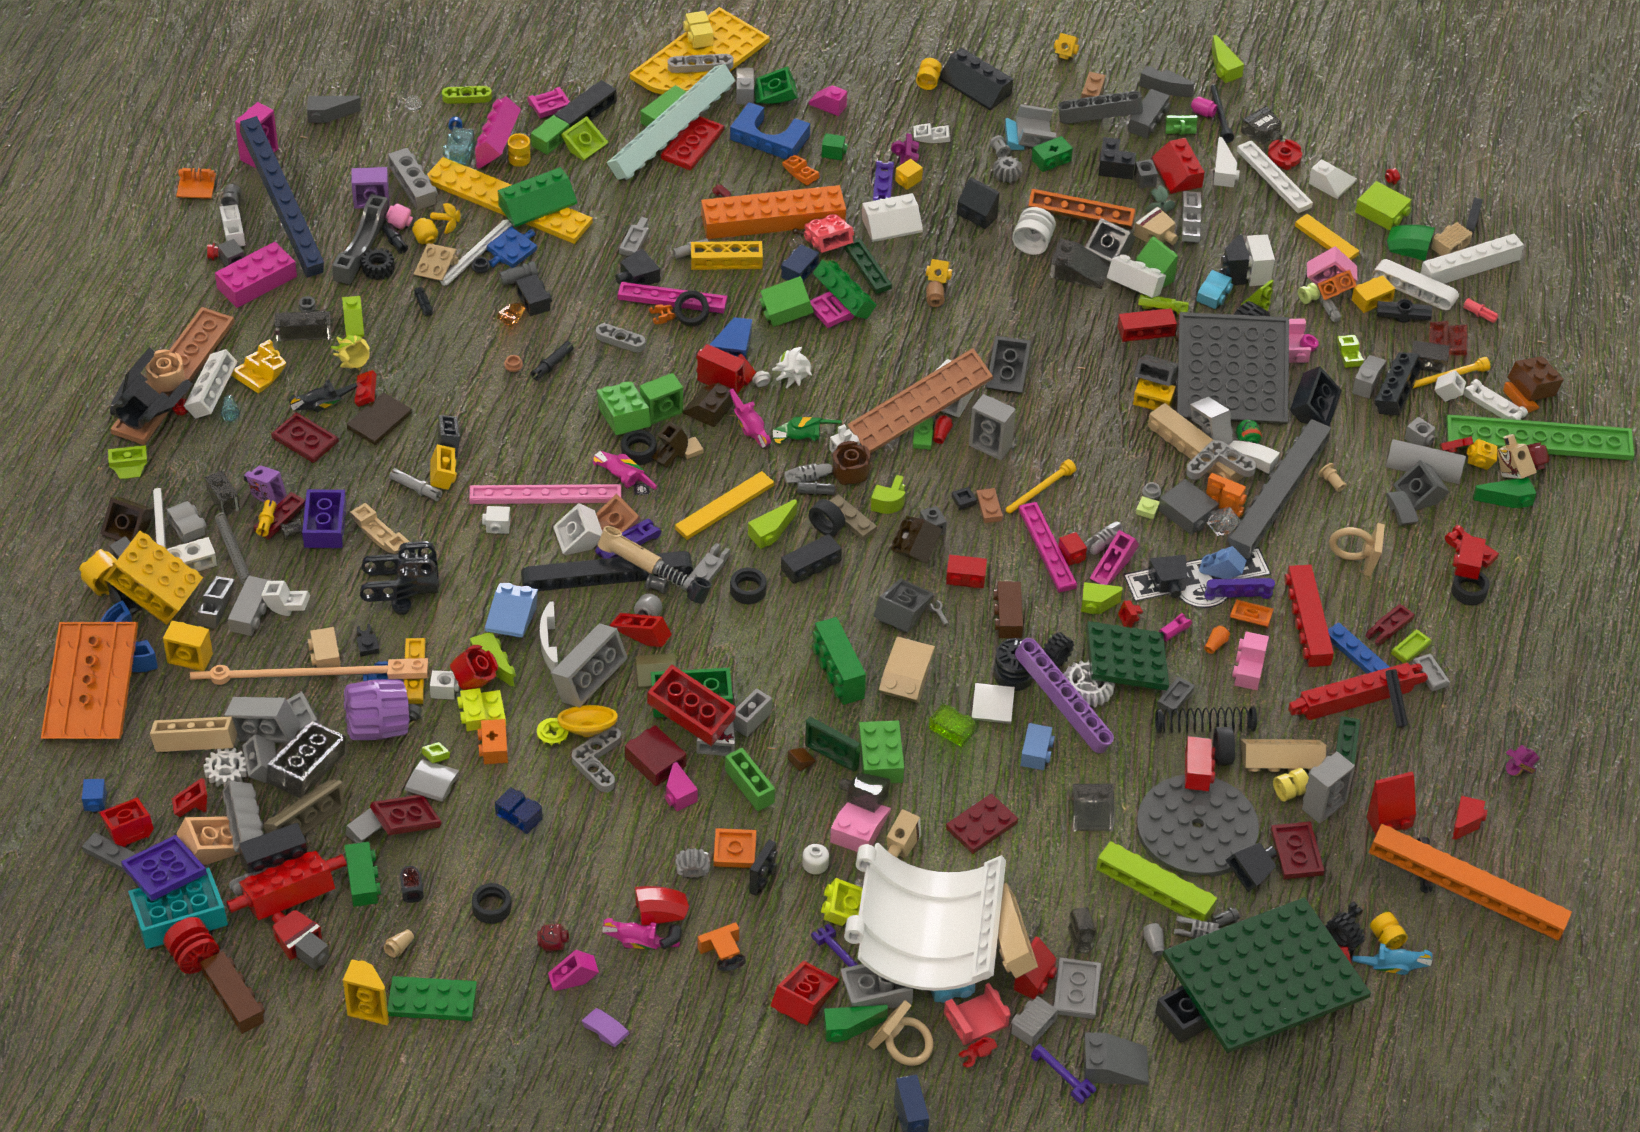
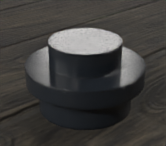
M477 257L472 263V269L476 273H485L490 269V263L484 257Z
M408 598L393 600L392 609L398 615H405L411 609V601Z

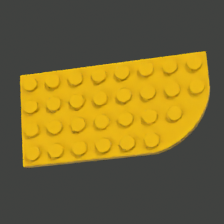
M718 7L707 16L714 32L712 46L693 48L692 42L688 41L686 31L632 71L630 79L647 90L658 94H664L675 85L687 92L709 71L672 73L668 70L669 58L674 56L730 54L734 58L733 68L729 70L731 72L769 43L770 37Z

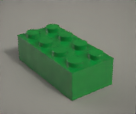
M834 617L816 622L815 630L812 632L814 639L812 650L814 655L819 657L821 669L826 671L828 683L834 687L835 697L840 699L842 705L865 699L866 673L838 618Z
M730 667L681 670L733 705ZM665 671L651 672V688ZM653 708V718L667 717Z

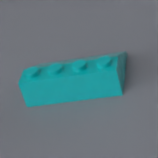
M206 868V875L153 901L140 888L128 891L146 949L164 944L163 939L166 932L174 924L185 918L197 917L201 919L209 931L228 925L225 908L210 868Z

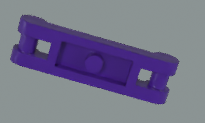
M876 162L873 201L891 198L894 162Z
M645 519L622 532V536L638 545H642L652 538L657 539L662 531L655 527L650 519ZM599 547L595 550V553L599 557H603V559L620 557L615 553L605 552Z
M1271 578L1210 579L1207 581L1204 597L1207 600H1213L1215 597L1255 596L1270 599L1273 595L1275 581Z

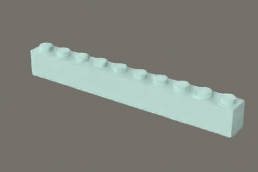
M725 64L711 69L607 162L618 180L631 178L635 170L645 166V161L655 157L656 152L665 148L669 140L676 138L679 131L686 129L690 121L697 119L701 111L707 110L711 102L717 101L721 97V93L731 88V84L736 80Z

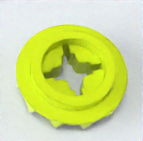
M557 718L545 719L537 727L538 739H541L543 744L550 743L551 746L553 743L560 745L561 741L566 740L569 731L563 729L558 724ZM550 729L556 732V735L550 733Z

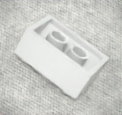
M913 193L862 203V220L872 242L923 232L919 207Z

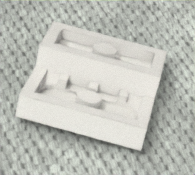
M975 683L972 720L1011 724L1015 687Z

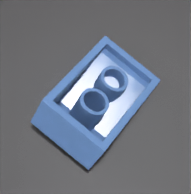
M500 583L494 594L484 631L523 638L537 609L538 589H533L529 586L521 587L510 583Z

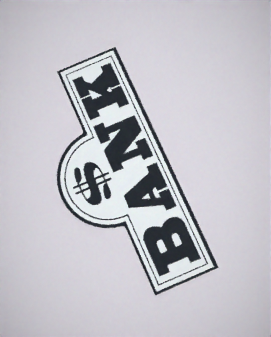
M1259 547L1255 548L1249 559L1245 558L1247 561L1242 575L1231 579H1250L1271 574ZM1203 558L1186 561L1187 585L1186 589L1181 591V596L1178 597L1181 601L1197 608H1212L1228 600L1229 597H1215L1213 600H1207L1204 597L1207 581L1223 578L1201 573L1199 569ZM1148 569L1123 573L1134 601L1170 595L1169 592H1158L1148 573Z

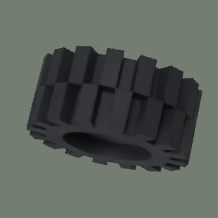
M374 248V251L369 249L368 252L364 253V256L362 255V270L367 278L370 276L371 280L373 278L384 280L385 276L389 278L390 274L394 273V257L391 252L389 253V250L386 249L384 251L383 248H380V250Z
M1057 632L1056 635L1054 634L1052 638L1048 639V643H1045V647L1042 649L1054 664L1060 668V666L1064 665V662H1067L1068 656H1071L1072 653L1070 652L1074 649V642L1063 633Z
M1340 912L1327 922L1326 928H1328L1327 930L1338 946L1348 947L1350 952L1364 942L1363 938H1365V935L1362 934L1364 931L1359 928L1361 925L1359 922H1355L1356 919L1354 917L1351 918L1350 914L1346 915V912Z

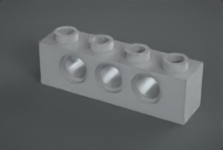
M408 148L389 153V167L416 210L436 204L437 189L431 185L428 175L424 174L421 164L418 165L415 155L411 154Z

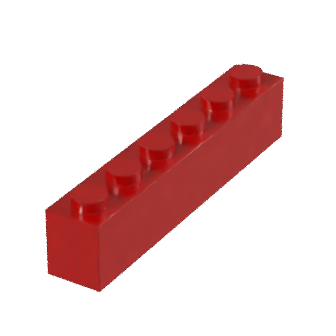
M1312 565L1289 566L1287 574L1284 575L1285 585L1289 587L1288 598L1292 600V614L1296 615L1295 626L1300 632L1299 643L1300 645L1303 644V659L1307 660L1308 667L1331 666L1334 652Z

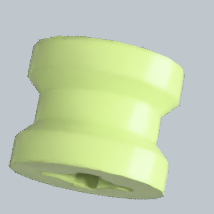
M1309 283L1307 287L1303 286L1298 289V296L1304 304H1308L1311 300L1320 298V291L1315 283Z

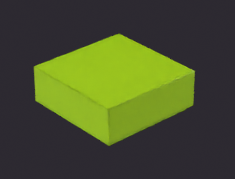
M440 742L422 747V754L431 763L450 758V752Z

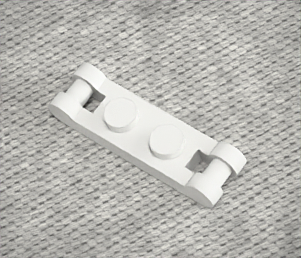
M1474 379L1470 386L1464 389L1463 394L1467 398L1502 419L1521 420V418L1528 414L1525 407H1519L1483 386L1478 379Z

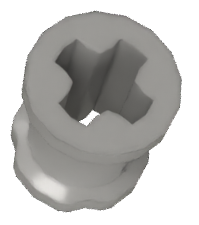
M998 135L991 139L990 146L995 149L997 157L1003 158L1004 155L1008 156L1011 149L1005 144L1003 136Z

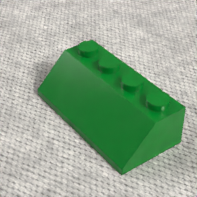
M561 167L498 190V205L514 227L577 204L569 177Z

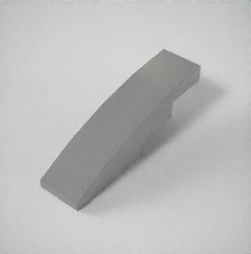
M1183 191L1182 241L1200 242L1201 192Z

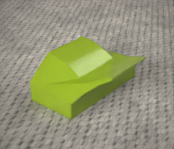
M146 445L108 449L109 467L116 472L120 479L140 477L144 466L147 464Z

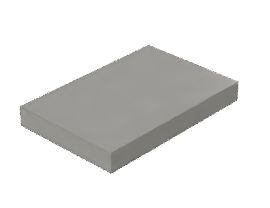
M1059 958L1054 1007L1058 1009L1059 1015L1095 1019L1101 963Z

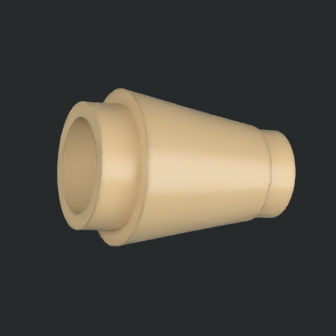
M406 929L387 939L384 944V950L387 955L392 958L399 957L414 939L413 933Z

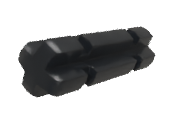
M423 287L415 288L414 294L418 298L417 301L425 316L432 315L433 308L426 293H424Z

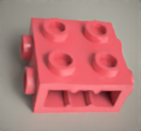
M837 214L828 215L826 218L812 220L810 223L805 224V240L821 253L853 243L854 230L852 226L848 225Z

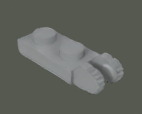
M715 543L689 577L693 579L701 577L711 582L724 566L731 550L725 548L720 558H718L716 555L720 551L721 545Z

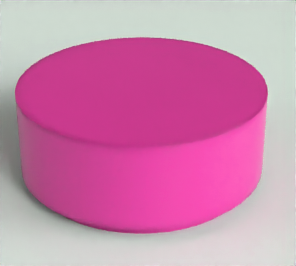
M1305 334L1300 340L1301 347H1311V352H1313L1318 347L1319 342L1313 335Z

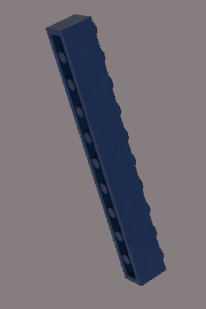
M255 116L240 121L241 136L306 278L323 273V258L258 117Z

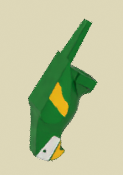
M794 417L789 422L773 429V440L778 445H781V442L788 438L797 440L811 438L812 441L816 442V440H820V424H842V420Z

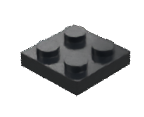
M768 839L750 868L749 893L755 896L758 895L761 889H765L768 877L776 871L777 863L775 862L778 852L776 851L775 841Z

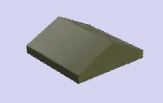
M675 654L635 656L638 689L651 688V672L666 671L671 664L676 667Z

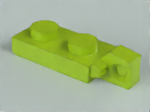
M1145 294L1140 295L1138 305H1142V308L1152 309L1153 307L1160 309L1172 308L1178 315L1180 312H1188L1189 307L1188 302L1158 296L1152 298Z

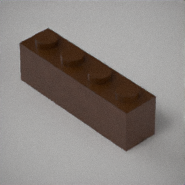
M221 951L200 962L203 976L241 1034L264 1023L263 1014L265 1009L260 1001L256 1002L254 999L255 994L250 986L246 987L244 984L245 979L240 971L237 972L235 970V963L231 957L227 958L225 953Z

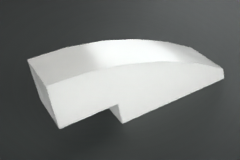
M238 205L221 206L220 212L226 242L234 239L239 246H245Z
M1233 441L1227 444L1254 460L1256 468L1268 474L1278 463L1280 452L1246 441Z

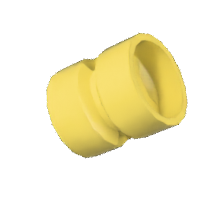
M1297 768L1288 774L1275 777L1273 786L1277 796L1281 801L1285 802L1295 798L1296 795L1305 794V787L1309 777L1302 768Z

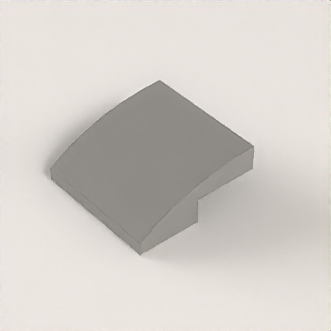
M422 759L411 774L405 786V791L443 801L449 795L451 785L459 777V770Z

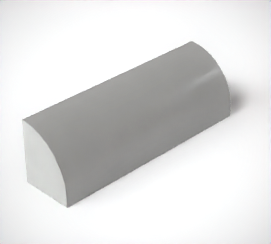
M1392 439L1386 467L1407 472L1421 460L1432 466L1441 480L1459 484L1466 456Z

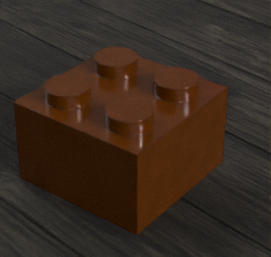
M1543 356L1515 361L1507 377L1528 401L1556 396L1564 381Z

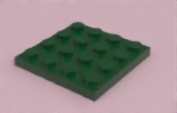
M1087 621L1086 635L1091 680L1168 690L1169 678L1163 632Z

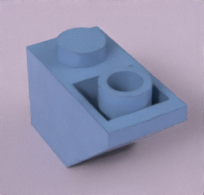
M1231 546L1204 556L1199 571L1203 574L1231 579L1242 575L1247 560Z

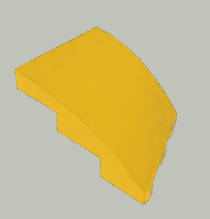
M268 340L258 346L257 352L245 357L244 364L234 368L231 376L259 394L275 381L285 368L286 362L280 356L279 351L274 349L273 342Z

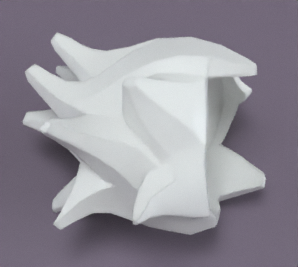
M801 347L794 348L791 351L786 350L780 356L779 363L776 364L777 366L772 369V371H782L776 380L788 377L787 389L795 381L800 386L803 378L807 375L812 376L811 364L800 353Z

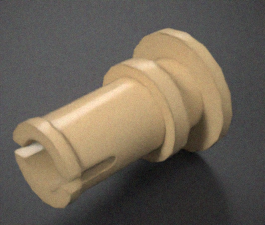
M1329 463L1319 471L1318 475L1324 477L1325 481H1329L1336 491L1340 492L1347 484L1339 477L1337 470L1333 469L1334 464Z

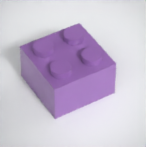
M387 167L352 168L354 209L364 208L371 194L388 198L389 206Z

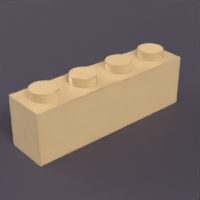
M232 716L155 720L150 732L156 752L234 748L238 735Z

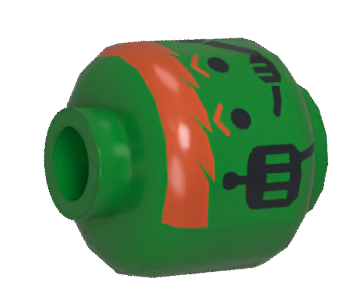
M1243 420L1236 428V435L1239 441L1258 444L1262 439L1259 425L1255 421Z

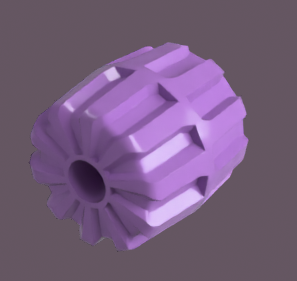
M369 680L346 685L344 690L345 723H347V733L350 739L381 740L407 734L409 728V705L406 688L401 680Z

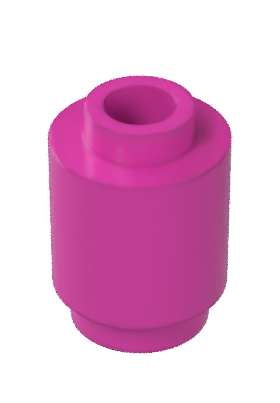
M1198 96L1197 99L1194 98L1191 108H1193V113L1213 118L1218 105L1214 104L1211 100Z

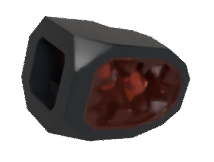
M413 865L405 866L400 873L403 901L407 903L419 902L424 898L421 874Z

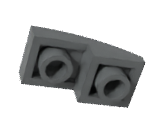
M1404 491L1386 493L1390 510L1395 511L1399 526L1419 522L1416 511Z

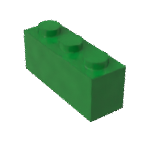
M369 842L345 845L353 907L377 904V895H381L380 882L375 883V878H379L377 866H373L372 863L376 861L375 849L370 850Z

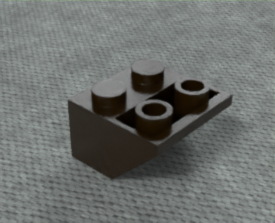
M906 516L901 522L900 530L892 542L891 550L917 562L927 564L942 529L925 519Z

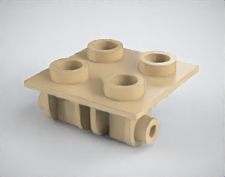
M428 243L414 275L443 281L449 266H454L459 262V258L455 255L457 249Z

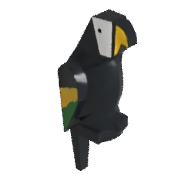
M328 379L322 387L313 389L303 395H292L288 401L293 411L314 410L319 412L340 401L342 396L358 386L356 383L340 389H334L330 379Z

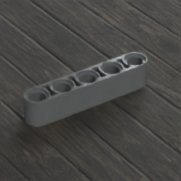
M1138 91L1066 100L1058 104L1059 117L1062 123L1140 113L1143 110L1141 93Z

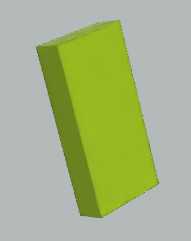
M1416 629L1393 648L1391 654L1401 662L1409 663L1426 649L1432 640Z

